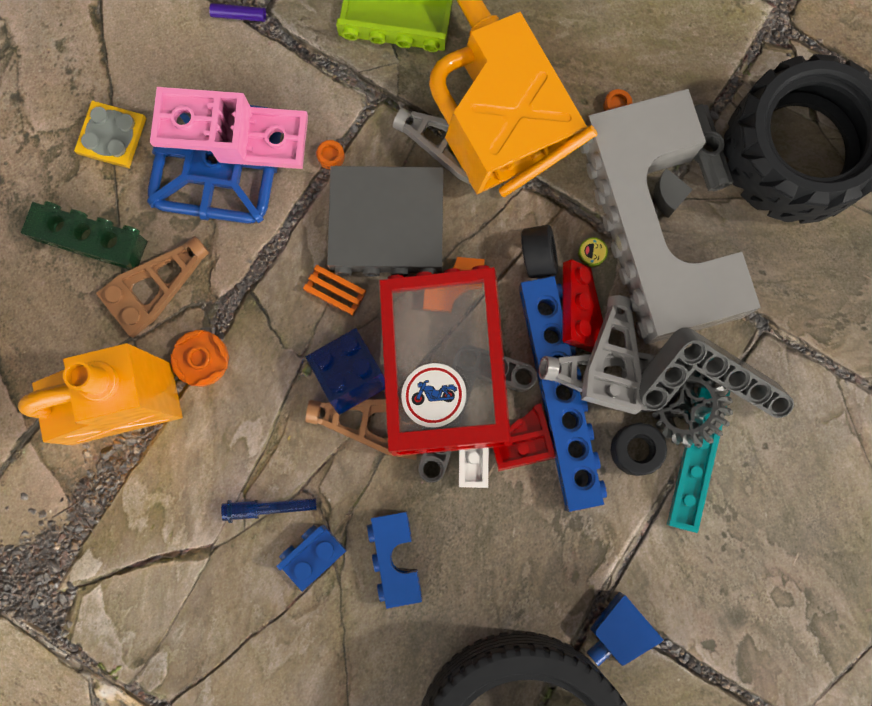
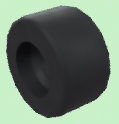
M542 225L523 229L521 234L522 251L529 278L556 275L558 273V259L551 226Z
M635 423L617 431L612 439L610 451L612 460L620 470L626 474L642 476L652 474L662 466L666 460L667 445L665 438L658 429L650 424ZM635 438H641L649 445V454L642 461L634 460L628 454V444Z

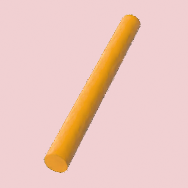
M590 125L498 188L501 196L505 198L597 136L596 129Z

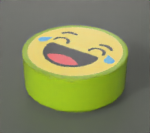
M599 238L586 239L578 250L580 261L588 267L601 265L608 254L606 244Z

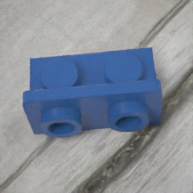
M315 525L310 527L301 536L304 541L296 549L291 545L279 556L282 561L276 567L280 571L283 570L302 592L347 551L325 525H321L318 528Z

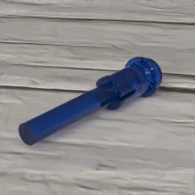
M316 498L258 503V500L244 502L228 500L227 503H222L221 505L222 520L228 521V523H233V520L259 519V515L317 510Z

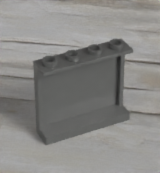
M330 166L327 266L331 272H335L334 274L338 276H351L352 272H363L364 276L369 277L379 276L380 272L391 273V275H403L404 277L408 276V273H442L443 167Z

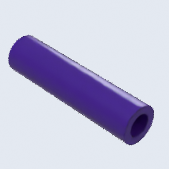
M211 3L209 8L210 17L265 22L266 9L261 7Z

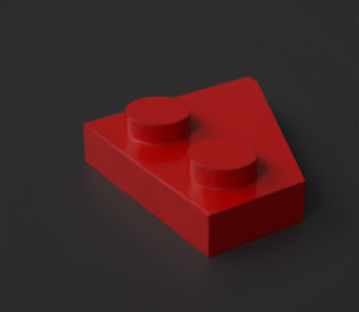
M542 404L535 405L529 413L511 425V446L492 447L498 472L555 459V452Z

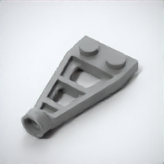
M402 107L394 119L393 128L408 135L454 176L470 184L469 178L463 168H461L458 160L448 151L449 144L445 137L440 145H435L423 135L429 126L441 129L447 133L449 125L446 120L415 111L411 112Z
M615 295L608 298L607 313L584 371L581 400L637 414L641 411L642 404L639 393L642 374L632 310H630L631 300L625 296ZM611 329L624 333L625 348L608 343ZM607 355L623 359L626 371L625 379L603 372L602 367Z
M638 352L641 373L653 360L654 355ZM591 354L561 358L544 356L539 365V377L543 380L559 382L582 392L583 381L577 379V365H587ZM607 355L602 367L603 372L607 366H620L622 368L621 378L625 379L626 371L623 359ZM641 404L640 412L646 413L651 411L646 409L643 406V404Z

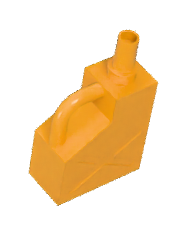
M456 0L471 26L470 37L466 47L451 52L436 62L430 72L429 87L437 106L449 125L445 139L461 168H463L469 178L475 193L479 194L516 177L585 130L587 126L521 12L499 20L497 15H491L483 0ZM464 66L473 84L457 106L447 88L446 78L452 71Z
M128 343L64 358V370L33 382V392L23 396L18 403V409L22 414L28 417L39 418L43 442L71 446L183 418L171 363Z

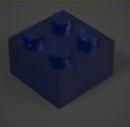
M357 328L305 356L330 404L339 415L385 389V377Z

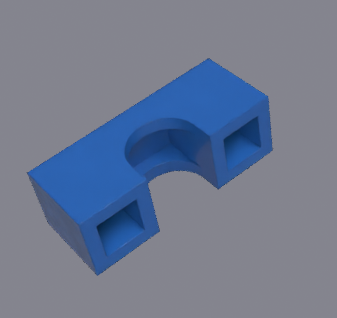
M407 511L371 518L372 524L367 525L370 543L375 542L377 554H372L374 571H380L382 583L377 584L380 602L385 601L386 609L422 602L418 570L402 571L392 561L393 549L399 544L412 541Z

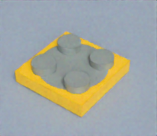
M91 101L74 152L81 156L130 169L147 118L140 113Z

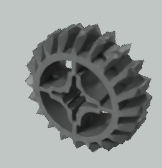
M694 370L670 401L662 409L652 413L653 418L659 420L655 424L656 428L663 430V437L671 438V442L676 445L682 442L686 448H690L692 443L698 448L702 447L703 439L709 444L713 443L712 434L715 433L718 436H723V432L719 427L721 425L730 426V422L724 419L725 416L733 415V410L726 407L733 403L732 398L726 396L729 390ZM694 387L708 389L712 398H698V394L694 392ZM681 394L680 399L676 403H674L677 397ZM711 413L709 418L703 423L704 417ZM673 418H685L686 423L690 426V430L679 429L675 425Z

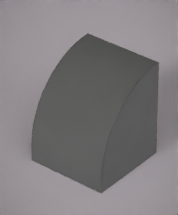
M666 168L656 182L654 200L661 213L669 218L693 189Z

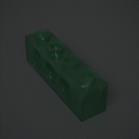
M45 201L44 205L32 202L21 230V234L29 239L128 270L139 266L148 242L140 235V230L124 225L123 229L113 226L114 223L101 217H97L96 221L88 219L87 214L75 209H71L70 213L61 210V206L52 202ZM60 222H64L62 229L56 232L57 225ZM90 229L89 236L82 240V234ZM117 237L116 244L108 248V242L112 238Z

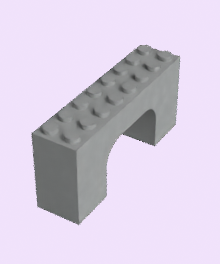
M689 89L589 115L586 126L592 125L598 135L580 146L582 154L586 153L589 162L586 165L587 173L590 180L594 179L597 188L594 191L597 204L603 207L605 214L603 216L604 228L607 232L610 231L613 239L611 250L614 258L619 259L621 265L619 276L622 284H627L630 294L627 297L631 300L630 310L632 312L635 311L638 320L636 322V331L639 338L644 339L645 345L669 339L673 333L681 328H690L698 331L744 318L761 308L743 252L702 263H687L676 258L665 243L647 186V175L655 171L691 162L706 143Z

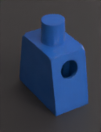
M619 592L591 626L590 630L599 641L587 651V654L597 666H600L611 655L621 666H624L660 644L663 639L627 596Z

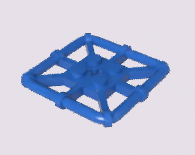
M250 105V107L267 108L262 106ZM187 113L179 115L185 124L190 121ZM281 132L273 133L269 138V142L279 144ZM153 147L154 160L147 203L151 208L164 212L198 216L201 220L207 221L209 218L239 223L257 222L259 224L264 220L263 216L268 209L274 173H277L278 167L219 162L212 164L208 160L209 156H214L211 151ZM166 157L185 159L182 174L160 189ZM242 167L263 170L256 208L239 186ZM188 183L204 185L201 205L165 200ZM214 187L233 189L249 212L211 207Z

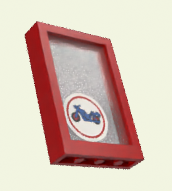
M478 265L473 267L472 270L461 271L457 268L445 270L444 273L419 272L416 276L411 277L391 275L387 279L379 280L388 452L393 456L511 446L498 284L495 268H489L487 265Z

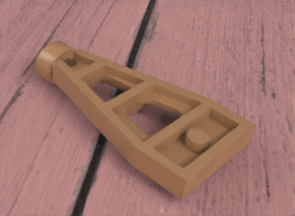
M194 236L184 245L118 275L96 294L126 333L134 338L158 318L202 259L209 254V251ZM191 250L195 254L193 257L189 255ZM169 262H177L181 268L180 273L170 283H165L158 274V270ZM146 278H152L159 285V291L149 304L144 305L134 294L132 288L137 282Z
M399 398L400 433L422 431V425L415 423L406 414L402 405V399ZM386 399L327 403L309 400L305 422L321 424L384 454L393 456L388 452V438H381L372 434L367 427L368 419L372 414L386 412ZM321 408H323L325 410V416L319 419L321 414ZM344 410L361 411L363 413L361 427L355 430L342 426L339 422L341 412ZM417 454L395 457L416 460Z

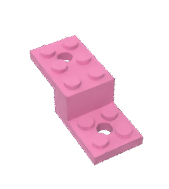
M157 87L150 143L153 147L211 151L219 163L303 169L308 114L307 111L250 107L244 93ZM189 113L191 114V119L187 124H177L179 115ZM275 132L284 134V139L279 144L269 142L270 136Z

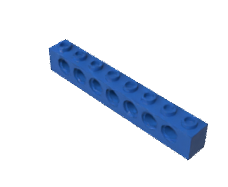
M555 276L521 282L519 293L548 430L555 452V463L565 510L571 512L604 505L603 498H607V491L604 481H599L597 469H600L601 465L597 451L593 452L591 440H594V432L591 423L586 422L584 413L588 412L587 401L581 400L582 395H580V391L568 386L566 387L570 391V397L568 400H561L556 395V388L563 384L556 381L543 380L539 377V365L544 356L561 358L576 355L575 347L563 342V311L560 303L563 300L562 286L560 283L556 284ZM541 303L550 305L552 314L548 316L542 315L538 311V305ZM548 330L554 331L558 336V342L554 344L548 343L544 339V332ZM577 366V379L582 381L581 372ZM569 413L575 417L576 425L573 429H568L562 424L564 414ZM572 441L578 442L582 447V454L578 458L572 457L568 452V446ZM579 470L585 471L588 475V483L583 487L578 486L574 480V476Z

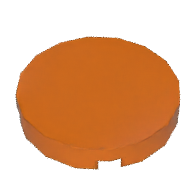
M194 330L185 333L176 341L170 362L173 372L181 381L191 386L205 387L214 384L224 375L228 368L229 354L226 345L220 337L209 331Z

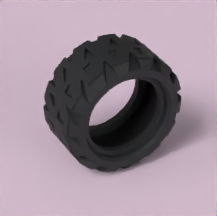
M813 54L809 60H805L803 56H797L782 61L774 70L769 69L754 84L729 119V129L724 134L723 152L729 159L727 164L733 179V185L744 189L740 195L755 209L769 210L767 216L784 222L799 220L800 224L820 222L831 216L838 215L872 192V80L869 78L868 70L850 60L845 64L839 63L837 56ZM789 106H802L814 109L828 117L838 128L845 145V162L840 175L828 178L812 177L798 172L789 166L778 154L772 141L770 127L773 111Z

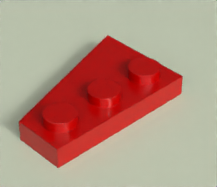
M570 259L563 262V342L592 353L603 324L591 267Z

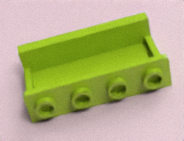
M343 0L340 18H337L336 22L338 35L351 41L363 39L369 40L374 44H396L401 48H410L412 46L423 48L429 52L445 51L453 0Z

